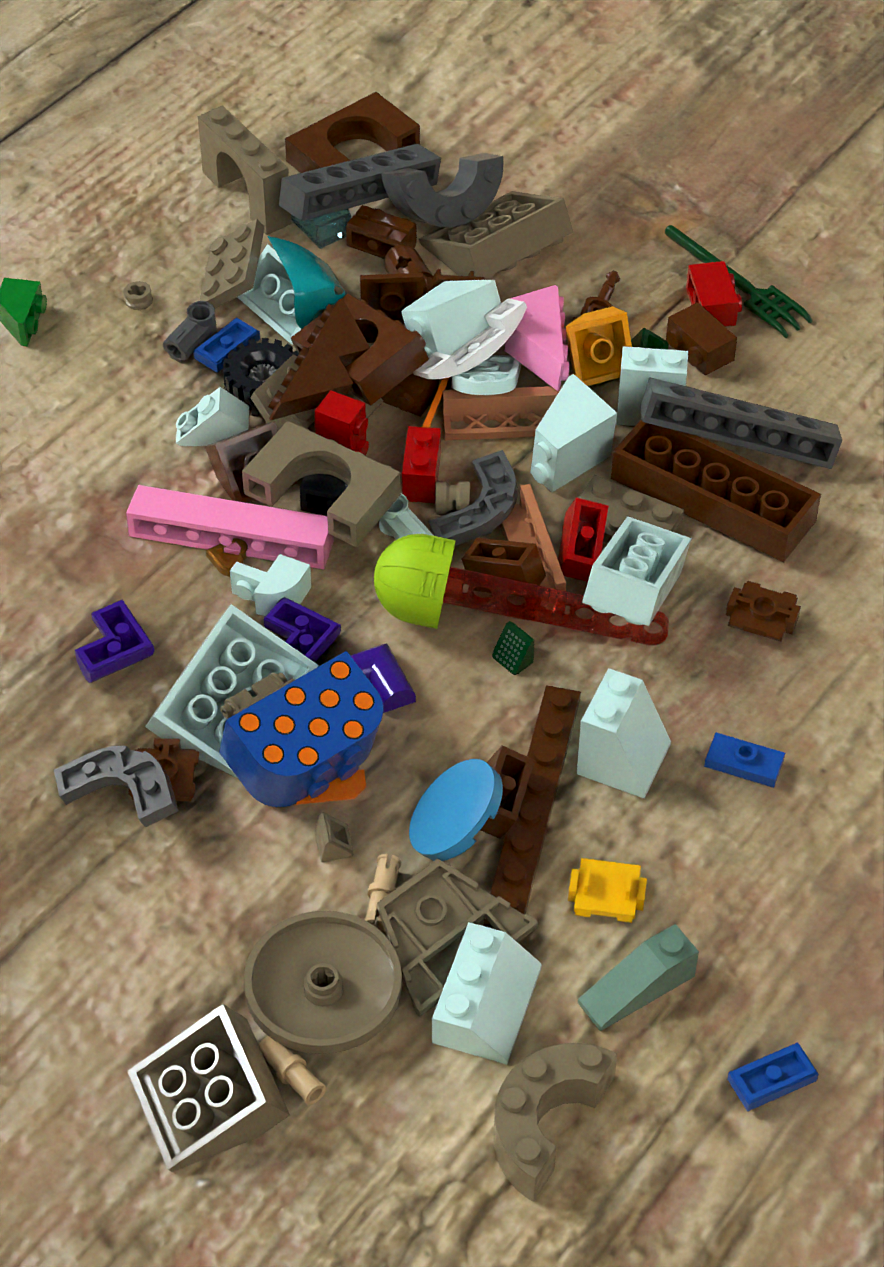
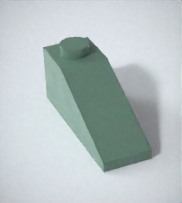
M674 924L639 945L578 998V1004L599 1031H602L695 977L699 951L680 928Z

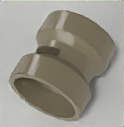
M436 481V514L446 515L449 511H459L469 506L470 482L460 481L456 485H449L446 481Z

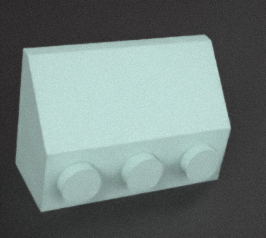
M267 244L259 256L253 289L237 298L293 345L290 338L301 330L295 319L293 286L275 249ZM325 309L316 312L313 320L321 315Z
M468 922L432 1017V1043L507 1065L542 964L506 932Z

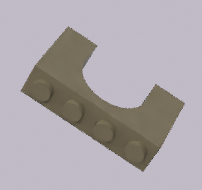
M223 105L199 115L198 126L203 173L218 188L244 177L249 195L250 219L252 221L258 219L265 226L264 233L266 235L292 224L291 213L279 206L281 181L283 177L289 176L288 167Z
M289 421L278 430L242 471L244 494L271 507L295 481L312 474H328L343 480L348 487L327 510L328 534L358 547L401 495L399 471Z

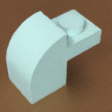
M282 554L278 555L268 572L236 562L230 570L232 594L238 595L244 600L254 601L256 614L266 616L283 597L301 604L311 589L310 564Z

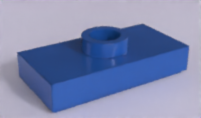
M235 318L194 350V359L218 373L224 368V359H228V353L231 349L237 352L236 346L241 343L244 346H248V340L255 339L258 342L260 340V331Z
M716 732L705 758L704 767L774 788L784 762L785 753Z
M797 1042L730 1071L727 1080L748 1112L816 1082L819 1074Z

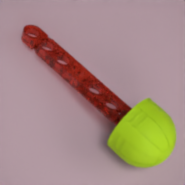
M427 534L407 535L391 543L383 551L375 567L374 586L377 597L383 607L395 618L415 625L437 629L442 605L446 603L617 639L631 637V642L646 645H659L668 637L669 620L660 611L656 613L652 622L662 626V630L658 633H649L644 629V624L635 625L628 622L623 626L613 625L609 619L616 614L601 613L594 610L590 605L582 603L584 595L450 567L456 540ZM464 584L468 585L466 593H463ZM476 587H486L491 591L492 595L481 598L474 594L473 589ZM511 594H520L525 598L526 602L521 605H514L508 601L507 597ZM548 603L555 604L553 610L546 609ZM566 605L570 606L569 614H564ZM580 608H587L594 613V616L589 619H582L576 615L575 611Z

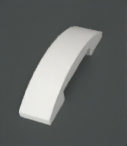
M510 298L506 299L484 315L489 324L487 329L451 355L435 351L428 357L429 360L414 371L413 374L426 379H443L459 375L478 366L492 356L513 334L527 309L525 302Z

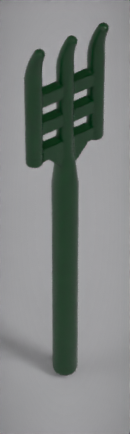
M673 225L666 227V236L703 263L721 261ZM726 265L728 272L734 275L735 286L751 296L750 300L744 302V306L779 331L784 338H787L788 334L776 319L782 317L797 331L800 330L799 324L788 313L789 311L794 310L803 316L808 323L812 322L810 315L801 305L775 286L771 285L768 289L756 288L750 281ZM772 295H774L775 298H773L772 300H770L769 297H771ZM782 302L785 303L782 307L779 306ZM759 303H763V304H764V305H762V306H760V307L756 306V305H758ZM769 310L774 311V312H772L771 314H767V313H766V312H768Z

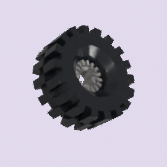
M262 338V343H256L255 339L248 340V346H244L243 343L237 345V352L231 349L228 353V359L225 358L223 362L224 389L247 404L252 416L259 417V410L251 399L254 391L265 382L264 379H268L293 354L296 356L299 354L297 350L293 352V346L287 343L283 347L282 341L275 339L274 343H269V338Z

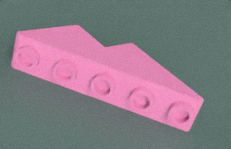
M554 285L510 298L525 302L527 309L518 327L505 342L504 351L555 390L559 391L561 381H566L569 376V362H567L568 345H565L564 297L559 296L558 287Z

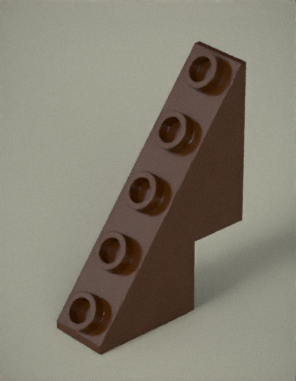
M343 298L339 299L335 306L328 304L319 319L324 323L322 328L318 325L314 327L307 339V342L312 345L309 349L303 346L294 361L299 366L298 369L294 370L291 368L281 383L286 388L284 393L278 390L268 406L273 410L269 417L270 421L317 408L330 390L346 396L354 384L345 367L365 353L370 346Z

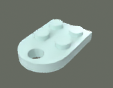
M492 355L478 366L459 375L452 376V388L456 391L472 395H496L510 392L516 388L521 363L512 356Z

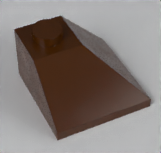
M423 273L360 275V300H365L376 311L378 309L382 310L391 320H398L405 324L401 311L423 296Z

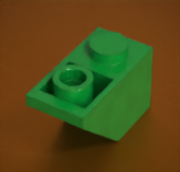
M4 277L0 286V322L21 346L28 347L32 334L35 335L38 331L39 316L41 313H45L47 306L46 295H42L40 281Z

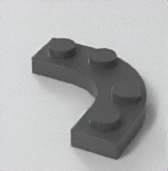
M503 450L472 460L474 471L483 487L480 496L471 505L459 511L428 521L434 536L456 540L455 546L491 534L509 516L517 501L518 487L515 473Z
M127 746L106 747L90 752L54 770L59 797L66 805L100 788L110 785H123L132 791L138 819L145 827L179 812L169 776L159 762L146 751L142 753L130 750Z

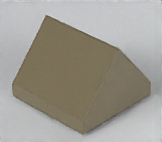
M322 812L319 814L315 836L321 862L353 856L354 851L348 825L327 813Z

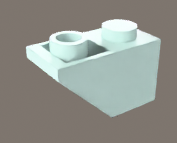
M219 387L210 395L204 396L199 404L190 411L180 415L176 422V444L180 446H207L248 430L249 406Z

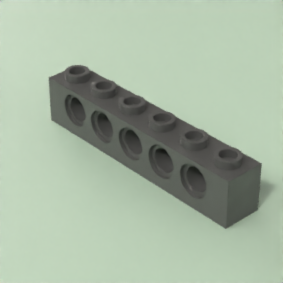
M414 144L283 177L279 206L303 221L389 198L381 173L404 168L426 171L429 184L434 186L438 182L441 157L419 144Z
M651 377L649 378L640 406L642 422L832 469L842 443V437L837 424Z

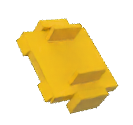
M581 858L580 869H572L568 893V901L575 902V915L590 917L593 914L616 917L617 921L632 923V920L635 919V911H643L647 878H640L641 866Z

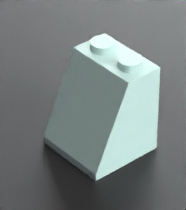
M495 280L444 281L401 312L406 329L411 332L417 331L425 340L426 346L424 349L428 357L435 351L451 355L489 327L484 315L501 304Z
M623 346L616 425L636 426L642 419L640 406L650 377L686 386L688 351Z
M574 374L567 378L535 431L530 473L538 483L543 484L551 492L556 491L611 456L617 412Z
M608 668L581 720L577 775L645 798L670 747L671 740L643 680Z

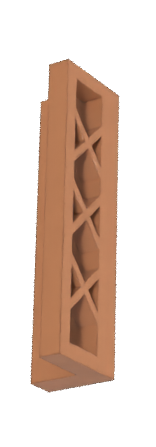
M551 386L521 387L496 395H472L456 390L443 391L445 441L535 437L537 426L559 391ZM519 419H529L533 423L530 426H520L515 422ZM487 420H496L501 425L496 428H489L484 423ZM464 421L469 425L465 429H451L450 422Z
M520 485V504H515L512 512L500 524L505 541L534 543L537 545L546 577L532 598L525 597L531 615L563 610L565 608L566 581L531 485Z

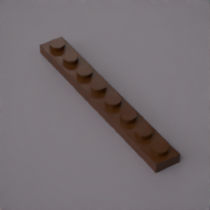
M548 685L545 687L527 757L535 761L517 821L506 833L490 892L496 898L499 896L511 903L510 906L524 915H526L581 697L580 691ZM484 919L483 926L493 928L492 925L486 919Z

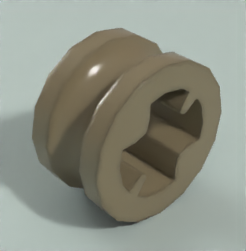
M132 282L124 288L125 303L129 308L143 310L152 304L151 288L146 282Z

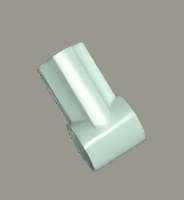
M402 493L379 520L381 532L385 535L393 536L396 540L411 534L434 536L408 508V499Z

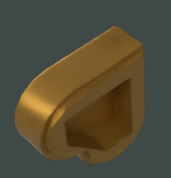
M233 538L231 543L236 542L241 547L239 555L224 553V547L226 546L221 543L206 550V557L221 574L230 577V570L236 562L244 564V560L247 558L246 551L248 545L239 538Z

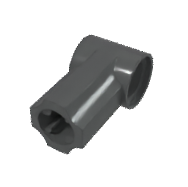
M197 301L189 305L187 308V318L163 342L164 350L172 359L178 362L186 360L201 343H204L217 333L215 308L213 305L206 301Z

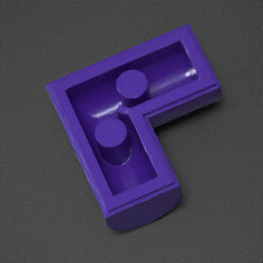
M283 597L263 619L266 629L286 638V643L315 663L341 632L340 624L286 597Z
M120 600L91 613L92 620L103 635V638L75 650L76 660L83 676L88 683H92L149 658L154 654V645L125 602Z
M387 643L350 655L378 691L383 703V713L416 702L415 692Z

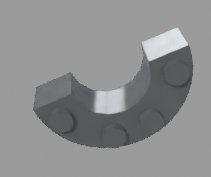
M489 153L459 158V170L454 181L446 189L435 192L429 184L426 171L404 168L381 174L388 197L405 216L418 222L439 227H457L476 219L491 204L502 180L504 161L503 156Z

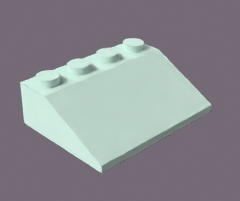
M231 604L215 624L145 727L162 739H180L181 749L199 751V760L238 778L219 753L227 720L220 710V707L224 705V700L244 689L253 698L257 695L252 691L251 686L271 673L279 674L281 672L285 675L287 681L292 678L296 680L319 665Z

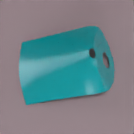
M267 236L292 283L295 319L299 328L303 329L313 321L316 312L326 309L328 304L334 305L347 292L342 288L330 266L318 256L293 242ZM335 286L341 288L343 293L335 294Z

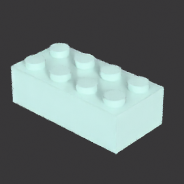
M627 516L592 565L582 603L590 605L594 610L601 613H613L622 616L629 623L649 626L681 575L692 538Z

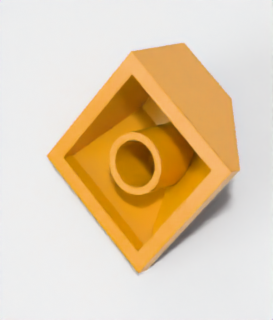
M612 306L584 313L568 324L566 332L573 374L587 386L620 378L623 346L632 347L627 312Z

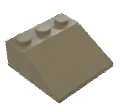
M224 1004L128 1070L167 1169L171 1172L256 1139L290 1116L247 1018Z

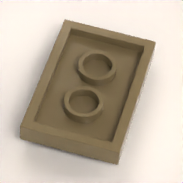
M258 219L248 224L240 225L234 232L225 237L217 238L211 244L200 301L209 302L216 309L253 289L265 228Z
M597 475L592 477L579 496L581 499L609 505L603 542L607 544L627 516L672 532L676 531L684 516V509Z

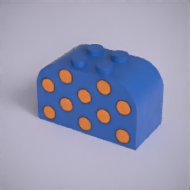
M345 651L228 718L225 722L219 753L246 790L257 801L272 807L291 806L308 795L311 798L318 797L328 789V783L338 777L341 780H346L358 770V766L368 758L383 716L382 699L353 658Z

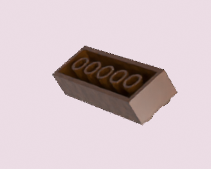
M641 419L613 451L611 479L635 491L684 509L685 515L783 563L817 520L821 498L820 493L697 435L645 423Z

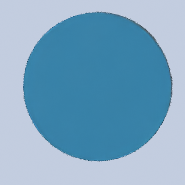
M480 759L462 761L443 772L428 787L413 812L409 828V838L413 848L432 861H435L437 858L445 861L462 854L474 845L476 840L473 837L480 831L487 819H494L498 812L503 793L500 774L487 762Z

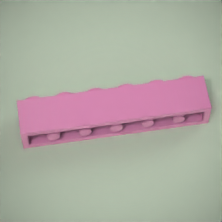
M138 485L126 512L130 537L206 550L221 543L226 546L224 547V553L239 555L241 547L236 542L231 543L233 538H239L248 545L246 556L275 561L278 555L282 554L310 564V567L318 569L325 568L334 542V536L328 534L327 516Z

